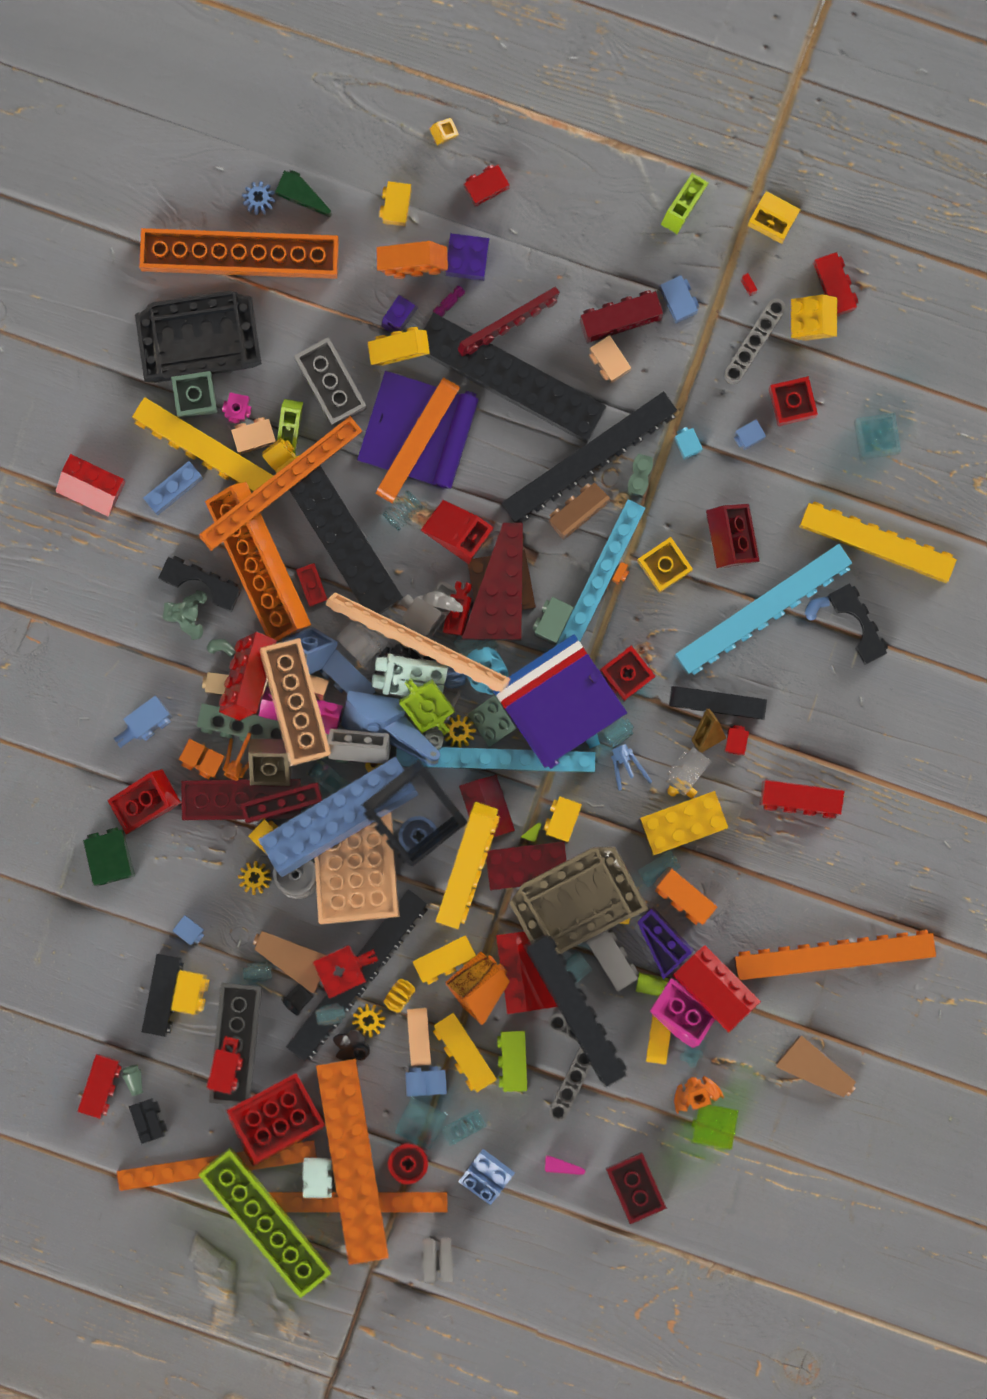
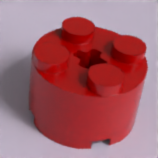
M404 1143L397 1146L390 1154L388 1160L390 1174L402 1184H414L420 1181L428 1169V1157L424 1149L413 1143ZM407 1158H410V1161L414 1162V1165H411L410 1169H407L406 1165H403V1162H405Z

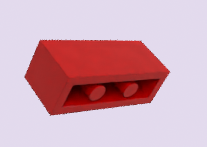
M837 252L815 259L813 265L824 294L837 297V316L856 310V304L859 303L856 293H852L850 289L852 282L849 275H845L843 270L845 263L842 256H838Z
M100 1054L95 1055L77 1112L101 1119L103 1115H107L110 1107L107 1101L109 1096L113 1097L116 1085H113L115 1077L119 1078L122 1066H119V1060Z

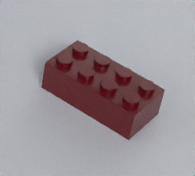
M651 290L641 292L640 296L636 298L628 296L622 298L620 303L613 304V302L603 304L601 309L595 310L590 308L583 311V314L580 315V324L586 343L588 344L604 339L609 335L613 336L662 320L663 311L656 291L651 292Z
M565 842L485 851L488 853L486 861L490 891L521 887L523 883L567 861Z

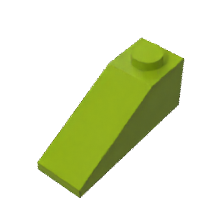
M692 173L666 212L661 225L678 234L709 182Z
M284 399L281 406L277 440L280 438L284 441L288 440L294 448L293 452L296 454L304 402Z

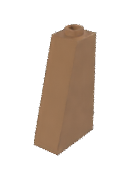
M261 931L260 934L257 933L253 941V945L256 946L254 950L308 991L315 994L320 977L313 961L326 955Z
M799 1035L774 1065L785 1072L841 1097L845 1095L849 1097L856 1089L854 1086L856 1081L802 1035Z

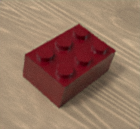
M642 1152L605 1168L630 1225L667 1209Z

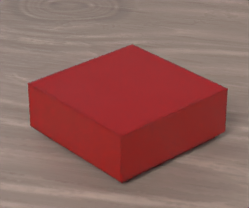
M749 273L743 275L741 282L748 295L756 294L757 288Z

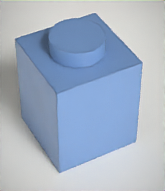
M756 419L736 430L734 440L739 448L743 447L746 450L764 440L766 435Z
M186 915L183 916L172 930L191 946L194 943L198 945L205 936L202 934L204 929Z

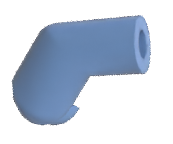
M828 596L813 599L809 602L805 609V615L808 620H815L817 618L816 614L819 608L830 606Z

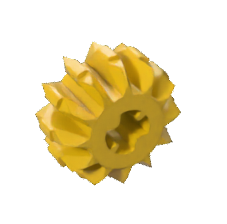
M460 715L456 716V722L450 717L449 721L452 725L445 723L450 730L446 733L450 736L444 739L445 742L452 739L451 747L455 745V742H458V748H462L461 742L469 746L466 739L474 740V737L469 735V733H476V729H469L474 723L471 721L466 725L467 716L463 718L462 722L460 721ZM455 728H464L462 729V731H465L464 735L455 736L456 732H453Z
M254 861V868L251 867L249 862L246 863L249 870L241 868L240 871L245 873V876L238 875V879L245 880L239 884L240 887L247 884L248 886L244 890L246 893L252 887V895H256V888H258L261 894L264 893L261 886L263 885L265 888L270 887L264 882L265 880L272 881L271 877H265L271 871L269 869L264 872L262 871L265 868L264 863L261 864L259 869L257 861ZM254 872L256 875H260L256 884L254 881L252 883L250 881L252 878L251 874Z
M399 979L384 999V1004L396 1013L401 1012L413 996L415 987L407 980Z
M365 1004V1012L361 1007H358L357 1009L361 1015L353 1013V1016L359 1018V1021H352V1024L360 1025L355 1030L364 1029L362 1032L364 1036L366 1031H369L370 1038L373 1037V1029L376 1034H380V1031L376 1028L377 1026L385 1027L379 1021L386 1020V1017H378L383 1010L380 1009L375 1013L374 1011L377 1007L375 1004L372 1006L371 1011L369 1010V1005ZM373 1016L374 1024L366 1026L364 1024L366 1021L363 1022L364 1017Z

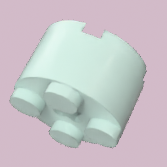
M303 1158V1198L332 1197L331 1158Z

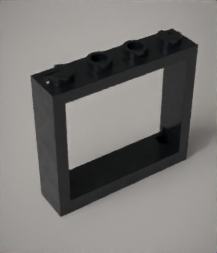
M419 760L362 804L366 810L363 814L370 822L374 820L377 823L375 829L381 836L385 834L388 837L386 840L387 844L392 850L397 848L399 859L403 864L407 861L411 867L468 823ZM421 775L452 817L407 852L376 814L375 810L417 776Z

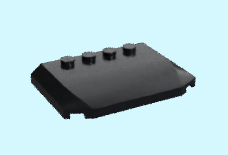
M229 290L153 302L148 305V308L135 314L145 382L171 381V377L207 371H211V374L254 368L262 364L251 296L247 297Z

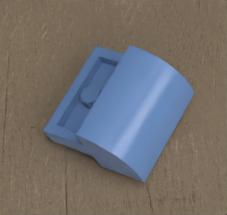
M482 1149L458 1182L491 1206L515 1172Z

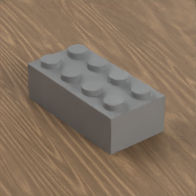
M329 337L294 355L300 370L332 428L339 425L349 416L353 417L367 409L364 400Z

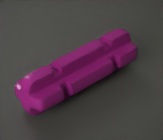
M459 285L453 289V293L450 292L433 312L442 317L445 311H448L458 301V298L465 294V290Z

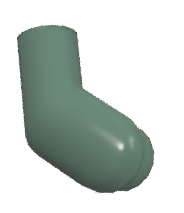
M225 639L211 640L207 646V650L211 654L223 650L232 657L236 653L234 647Z

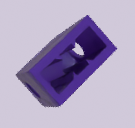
M398 295L383 317L381 327L390 333L402 331L418 309V306L404 296Z

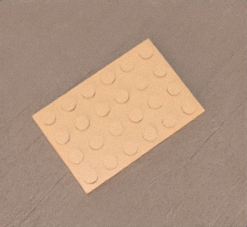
M391 811L380 819L393 834ZM376 822L371 823L315 857L319 924L399 917L395 852L386 842L388 837L385 834L381 836L375 829Z

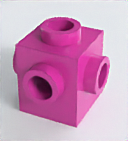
M229 393L228 401H224L222 408L225 417L229 419L228 422L240 424V421L245 422L246 417L250 418L252 406H249V396Z

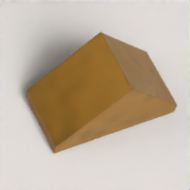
M706 709L691 739L699 752H704L726 739L719 721L710 709Z

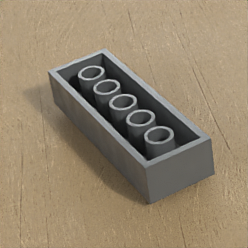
M221 983L214 1055L216 1049H222L225 1036L238 1039L236 1053L241 1054L240 1059H243L241 1070L236 1072L235 1078L238 1079L236 1090H232L231 1094L210 1089L209 1103L237 1105L251 1097L262 986ZM226 1045L225 1051L232 1052L233 1047Z

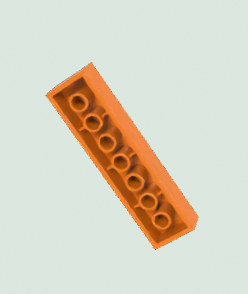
M247 482L231 485L206 500L205 503L214 522L249 496L251 491ZM259 513L224 541V545L266 636L280 642L283 638L311 626V622L263 517Z

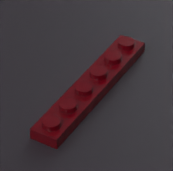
M556 286L464 339L460 342L458 352L461 356L467 353L472 354L478 350L479 346L491 343L496 336H503L508 333L513 326L516 325L518 327L522 325L530 316H537L541 313L542 309L546 307L551 308L557 303L560 294Z

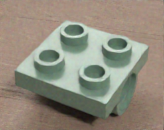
M496 695L468 713V716L489 747L517 729V726Z

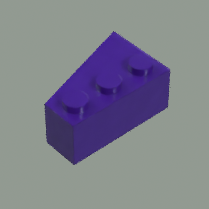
M654 906L637 921L663 979L693 953L692 947Z

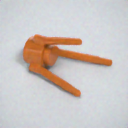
M251 732L247 734L236 760H232L231 763L233 738L229 739L226 760L222 769L225 771L224 775L229 779L238 781L239 778H243L249 768V761L243 768L240 761L252 735Z

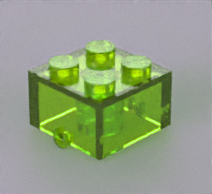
M714 1105L698 1108L695 1120L693 1119L692 1121L693 1133L691 1144L731 1151L739 1110Z

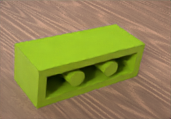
M501 1031V1036H497L498 1048H502V1056H498V1068H502L503 1076H499V1088H503V1092L527 1091L525 1031Z

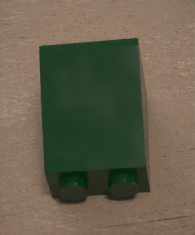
M118 827L106 830L107 834L100 836L98 832L87 835L88 839L83 840L93 886L98 887L135 876L124 831L118 830Z

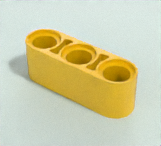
M653 1014L646 1062L666 1065L671 1031Z

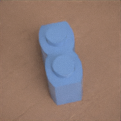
M441 1066L429 1067V1071H421V1067L409 1068V1072H405L407 1097L447 1094L445 1070H441Z

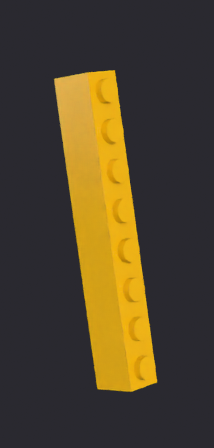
M145 397L132 416L136 426L143 430L147 427L152 431L151 435L159 440L162 437L169 441V446L176 450L179 448L186 451L184 455L192 460L196 458L201 460V465L210 471L212 468L219 471L218 475L228 481L230 478L236 482L235 484L247 482L252 492L274 476Z
M814 501L812 504L808 503L799 525L800 528L944 583L949 582L957 561L951 553L942 551V553L934 551L935 548L930 545H918L916 540L909 537L902 539L897 537L898 533L891 530L881 531L879 526L875 524H863L861 519L850 516L848 518L842 516L841 511L836 509L829 511L824 509L823 504Z

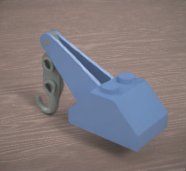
M348 691L341 717V725L346 730L387 733L390 736L391 745L424 761L428 765L433 766L438 763L440 758L438 750L443 745V734L438 727L425 731L424 737L404 716L405 710L399 704L400 699ZM455 713L451 715L453 719H455Z

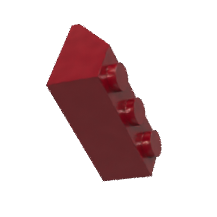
M749 504L723 505L706 510L716 568L760 562Z
M497 774L459 786L469 818L475 802L498 809L496 815L500 816L497 827L494 833L490 832V834L494 835L493 838L515 831Z

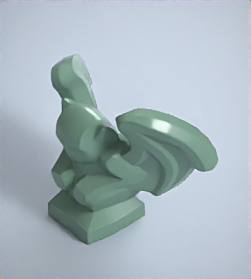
M197 590L195 594L183 598L182 603L165 602L163 619L168 622H179L180 629L190 635L191 640L200 639L203 635V627L200 624L195 625L194 622H196L198 616V604L206 602L207 594Z

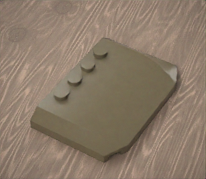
M592 847L523 883L509 902L529 941L542 934L551 936L558 946L555 948L558 954L648 910L645 901L615 847Z

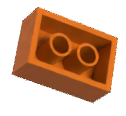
M432 241L377 247V271L385 273L386 276H394L395 279H403L405 275L421 277L423 273L428 272L430 275L441 274V271L448 270L447 247Z
M669 866L653 884L656 887V893L665 900L669 897L672 900L670 904L680 912L683 910L687 912L685 917L695 925L698 922L704 925L718 908L717 905Z

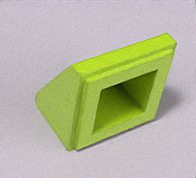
M537 823L520 838L533 843L536 842L542 826L541 823Z

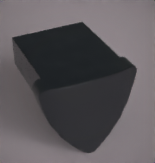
M298 984L286 997L283 996L281 1000L289 1011L298 1016L301 1013L300 1010L313 996L301 984Z

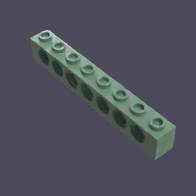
M203 703L197 727L201 728L200 732L212 734L213 731L220 732L221 737L230 739L234 735L240 737V741H244L249 732L252 734L250 739H273L271 736L272 731L280 729L278 721L258 715H251L240 720L243 722L244 727L241 731H235L233 724L235 721H238L237 719L220 713V707ZM218 716L224 718V724L221 727L214 725V719ZM255 725L263 727L261 735L256 736L252 733ZM336 760V762L348 764V761Z

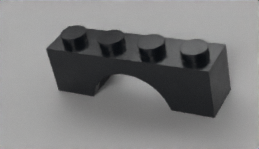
M174 556L173 559L167 558L158 577L159 580L176 588H179L187 581H201L209 586L212 592V603L232 612L241 593V589L238 588L239 584L230 580L227 583L221 581V576L212 572L208 575L202 572L203 568L192 564L190 567L184 564L185 560Z
M849 583L830 593L828 598L836 613L850 614L859 621L862 628V638L855 649L864 665H867L887 654L886 649H888V646L883 638H879L877 634L879 630L875 622L869 620L867 616L869 611L864 603H860L858 599L860 594L855 586L852 587Z

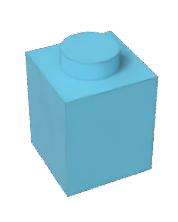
M685 427L677 431L678 435L674 439L684 460L702 452L703 448L693 428L688 430Z

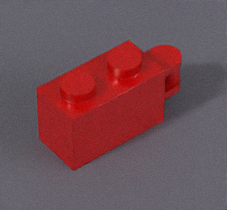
M225 1036L222 1049H216L207 1089L231 1094L232 1090H236L238 1079L235 1078L236 1072L241 1070L243 1059H240L241 1054L236 1053L238 1039ZM226 1045L232 1046L233 1051H225Z

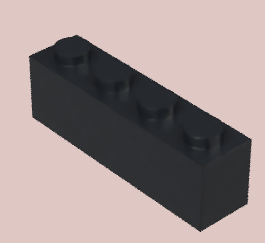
M156 954L142 1033L166 1037L167 1033H171L173 1022L170 1021L171 1013H175L171 1008L179 970L184 968V963L181 962L182 958Z

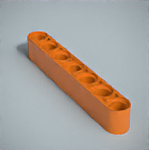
M444 377L442 378L378 487L376 495L393 503L459 391L460 386Z

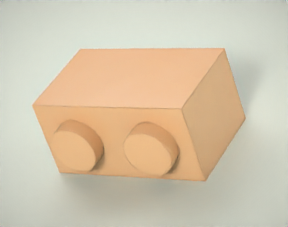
M610 335L590 348L591 354H589V357L594 364L598 363L602 369L599 372L605 381L609 380L610 383H613L631 371V366Z
M265 417L253 420V424L246 425V423H241L234 426L235 429L231 431L239 455L271 446L276 442L269 419L265 420Z

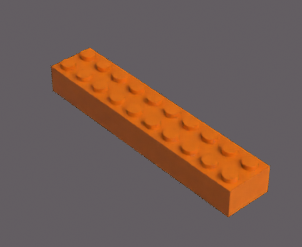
M141 228L139 267L143 272L338 279L339 237L336 235Z
M356 1059L317 1065L316 1069L348 1263L353 1265L388 1259L389 1254Z

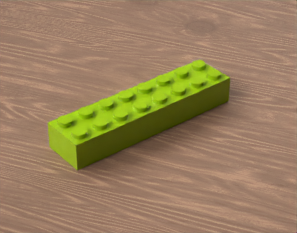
M231 1146L199 1171V1177L300 1299L332 1274L331 1267Z

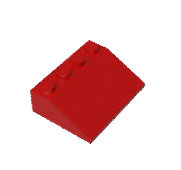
M525 931L496 935L500 964L507 971L505 975L510 981L504 990L507 1014L557 1007L523 945L530 942Z
M297 1073L226 1110L252 1166L313 1135L325 1126Z

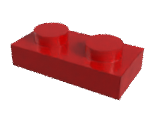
M315 563L296 569L309 607L326 602L328 599Z

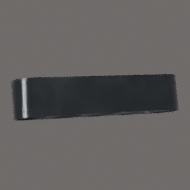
M671 686L669 706L704 712L706 709H710L712 713L765 720L767 700Z

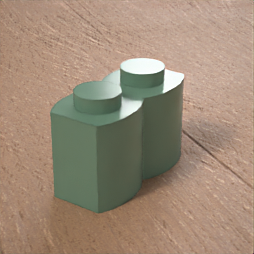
M638 454L635 457L632 466V476L627 487L628 495L640 498L645 495L648 487V477L653 467L652 457Z

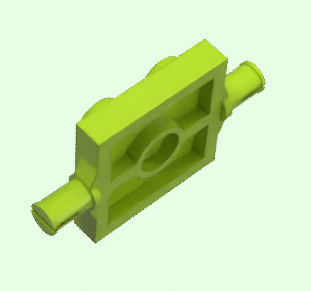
M411 678L406 680L404 684L408 687L410 693L400 699L399 704L421 733L430 728L438 727L442 734L446 735L450 730L444 721L448 716L455 713L453 706L432 679L418 687Z

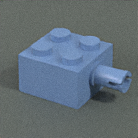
M154 696L123 719L128 728L113 739L115 742H119L117 744L120 748L134 738L146 741L155 735L153 731L157 728L163 729L171 723L169 719L172 718V715L160 699Z

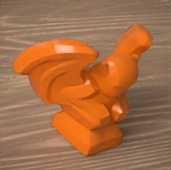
M691 1077L684 1084L685 1091L682 1084H679L674 1096L675 1111L677 1114L679 1111H688L689 1105L695 1110L711 1104L710 1099L717 1101L719 1097L724 1098V1095L718 1085L708 1077H702L704 1084L701 1083L700 1079Z

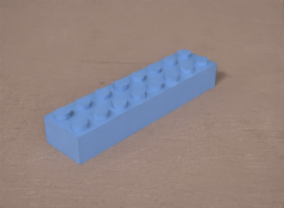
M396 757L392 758L258 839L277 873L284 877L375 822L374 820L370 822L363 814L366 810L362 804L404 771ZM410 782L377 808L375 812L381 818L419 794Z

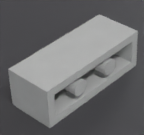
M330 729L328 745L331 755L328 756L329 759L384 764L389 760L391 751L389 734Z
M611 929L610 931L605 930L586 940L618 992L638 979L636 975L639 973L633 963L631 965L628 964L625 959L628 955L623 947L618 948L615 943L618 939Z

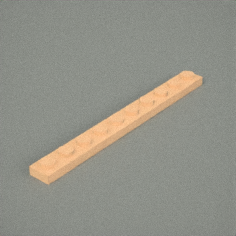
M336 592L326 602V606L330 607L334 612L342 613L352 621L360 622L371 630H377L383 633L385 637L395 639L401 642L403 646L411 647L421 655L429 656L439 664L453 668L457 673L465 674L476 682L488 685L494 691L502 692L509 684L510 678Z

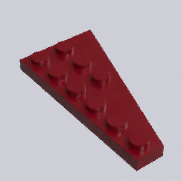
M523 523L502 524L462 640L521 641Z

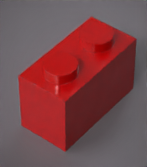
M490 165L483 169L482 174L469 176L464 183V188L474 206L477 207L510 189V184L499 165Z

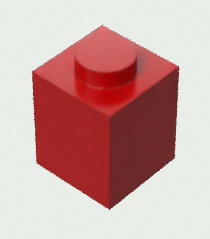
M738 725L729 728L724 752L744 756L749 731H745V727Z

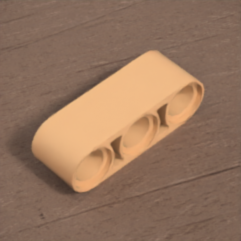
M427 1008L407 1009L411 1067L431 1065Z

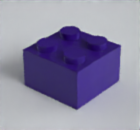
M450 233L447 254L448 270L445 271V276L484 281L489 238Z

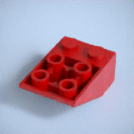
M442 500L420 531L467 564H470L491 535L494 527L477 515Z

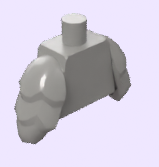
M428 592L423 596H417L415 599L410 595H406L401 601V604L407 609L402 616L405 622L403 626L429 639L436 633L450 613V610L463 612V606L455 598L447 596L443 592ZM412 648V650L415 653H417L420 657L423 658V655H421L417 650Z

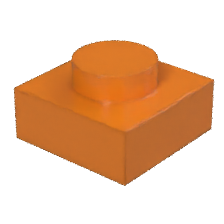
M621 562L615 572L612 581L616 584H619L620 581L624 582L630 572L626 570L627 564Z

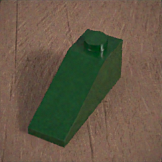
M284 170L275 191L276 196L331 218V210L307 182L300 177L301 174L293 170L289 172Z

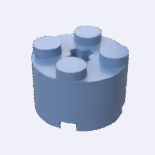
M422 816L409 818L400 828L399 842L408 852L420 843L417 839H413L417 831L425 835L424 838H421L422 841L435 831L437 827L431 820Z

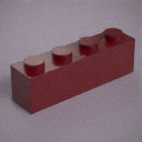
M313 783L240 805L245 823L249 824L316 805L323 801L319 784Z

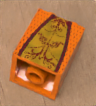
M480 952L445 983L461 1007L483 1025L510 981L505 975L507 971L501 964L497 965L492 956H486Z

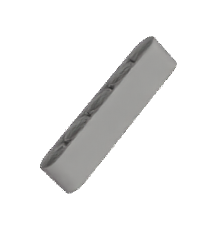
M775 298L768 303L735 354L724 374L727 383L737 384L740 382L785 311V304L781 299ZM774 304L779 305L781 312H772L771 306ZM768 321L770 328L767 330L762 329L760 323ZM756 337L759 339L760 344L753 346L750 344L749 339ZM742 353L747 354L749 361L741 362L739 355ZM736 370L739 377L732 379L729 377L728 372Z

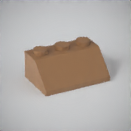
M596 483L592 485L586 484L580 490L581 494L576 498L572 496L565 502L566 506L562 510L557 508L549 515L551 517L549 519L550 525L563 540L609 504L610 497Z

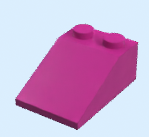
M672 978L668 981L650 1010L668 1030L691 1048L700 1045L716 1020L682 985Z

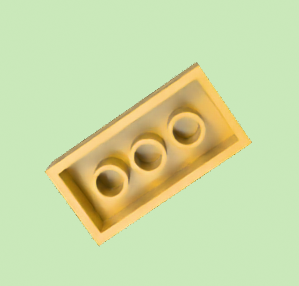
M715 791L639 819L653 856L729 828Z

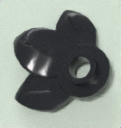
M351 1029L348 1035L338 1034L333 1037L335 1045L340 1049L336 1054V1058L340 1060L356 1059L361 1061L370 1054V1047L365 1043L364 1035L358 1030Z

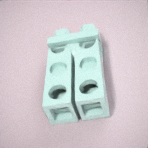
M388 653L387 658L376 657L375 670L384 671V675L373 674L372 687L382 689V693L386 695L391 693L407 696L410 690L404 684L406 680L411 678L418 687L432 679L443 693L448 666L439 664L437 661L410 659Z

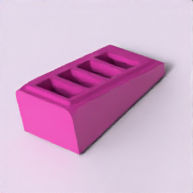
M546 1155V1172L585 1174V1169Z

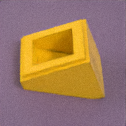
M451 118L436 122L430 127L431 134L437 145L459 136Z

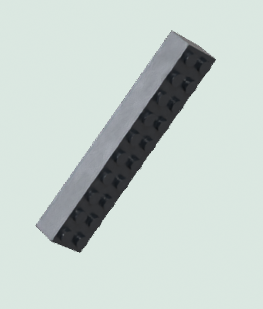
M433 312L424 328L427 331L430 354L424 356L575 438L588 443L607 406L491 343L479 346L478 350L472 354L467 353L461 356L458 352L460 342L473 335V333Z

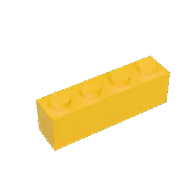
M454 1012L433 1025L435 1027L433 1033L438 1041L442 1039L446 1044L443 1047L449 1058L453 1056L457 1061L454 1065L460 1074L464 1073L468 1078L465 1082L471 1091L475 1089L476 1092H479L497 1080Z

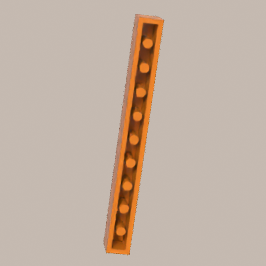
M928 930L916 931V935L908 936V932L897 933L896 938H889L888 935L876 936L877 940L869 941V937L857 938V942L849 943V939L837 940V945H829V942L817 943L818 947L810 948L809 944L797 945L798 949L790 950V946L778 947V952H770V949L758 950V954L752 955L750 951L738 952L739 956L734 957L736 976L739 980L933 958L936 957L933 933L928 934Z

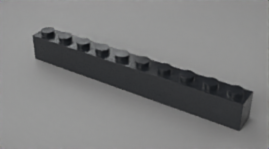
M663 391L502 502L503 508L514 523H524L530 518V513L533 511L540 512L546 507V502L549 500L556 501L562 496V491L567 488L569 491L579 484L578 480L583 477L588 479L595 473L594 469L599 466L604 468L611 463L610 458L615 455L617 457L623 455L628 451L626 448L629 445L633 444L635 446L644 440L643 436L649 433L651 435L660 429L659 425L665 421L667 424L675 419L676 407Z
M409 889L398 902L399 917L386 918L357 955L358 957L373 949L375 954L368 957V959L374 956L378 958V961L362 968L363 970L361 971L366 982L332 998L326 995L286 1046L287 1049L304 1062L307 1059L311 1061L318 1052L316 1047L319 1043L324 1045L330 1037L328 1034L332 1027L336 1029L341 1023L342 1019L340 1016L344 1011L348 1014L355 1005L352 1002L356 996L360 998L367 988L364 985L368 980L372 982L379 974L377 971L378 967L381 964L385 966L391 958L389 953L392 949L397 950L403 943L402 936L405 933L409 935L416 926L413 923L416 918L419 917L421 919L428 911L426 902Z

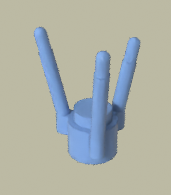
M625 744L612 750L614 755L611 758L614 763L619 791L622 790L618 761L619 764L624 763L630 778H633L634 775L628 763L632 759L648 783H652V780L634 756L631 748L628 749Z

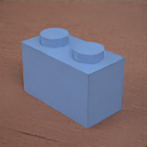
M680 275L660 285V292L675 323L697 314L699 303L695 296H691L689 292L691 287L687 279L683 280Z

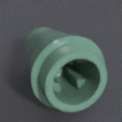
M138 1065L123 1068L122 1077L131 1092V1096L143 1093L141 1069L138 1068Z

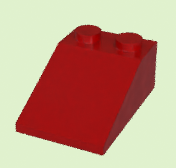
M163 769L148 773L107 800L126 835L181 804Z

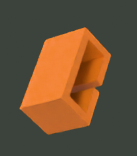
M189 739L179 760L183 762L181 766L191 771L195 768L200 771L199 775L210 779V777L216 778L226 757Z

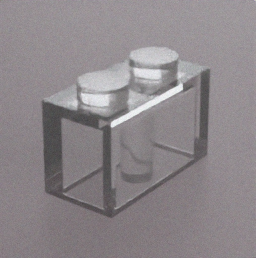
M694 747L689 752L685 750L678 759L681 761L678 766L674 764L667 773L670 777L666 782L683 796L688 793L712 762Z

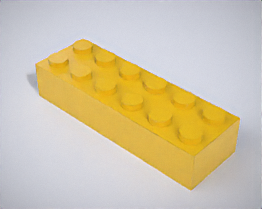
M475 802L436 918L437 923L459 929L460 923H465L470 909L468 906L471 905L476 891L474 888L477 887L482 872L478 869H483L488 854L484 851H489L494 836L490 832H495L500 816L496 815L498 809Z

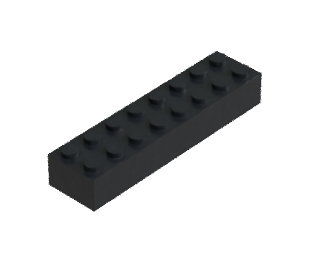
M320 465L289 491L359 604L378 614H382L401 602L403 597Z
M542 934L523 945L601 1084L608 1087L627 1076L625 1070H627L625 1063L615 1055L618 1052L612 1041H607L605 1038L607 1032L602 1024H597L595 1018L598 1016L592 1006H587L585 1002L587 997L584 991L576 987L575 983L578 981L573 972L567 971L565 967L567 962L564 956L556 952L555 948L558 946L553 937Z

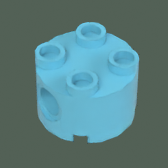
M482 647L483 649H475L467 655V658L508 677V670L500 654L495 649ZM467 676L471 686L476 691L494 694L488 685L476 682Z

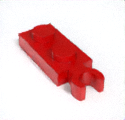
M460 581L455 583V590L457 592L450 596L463 606V612L450 610L444 623L443 633L457 636H463L472 599L467 596L472 588V585L466 582L464 589H461L462 583Z

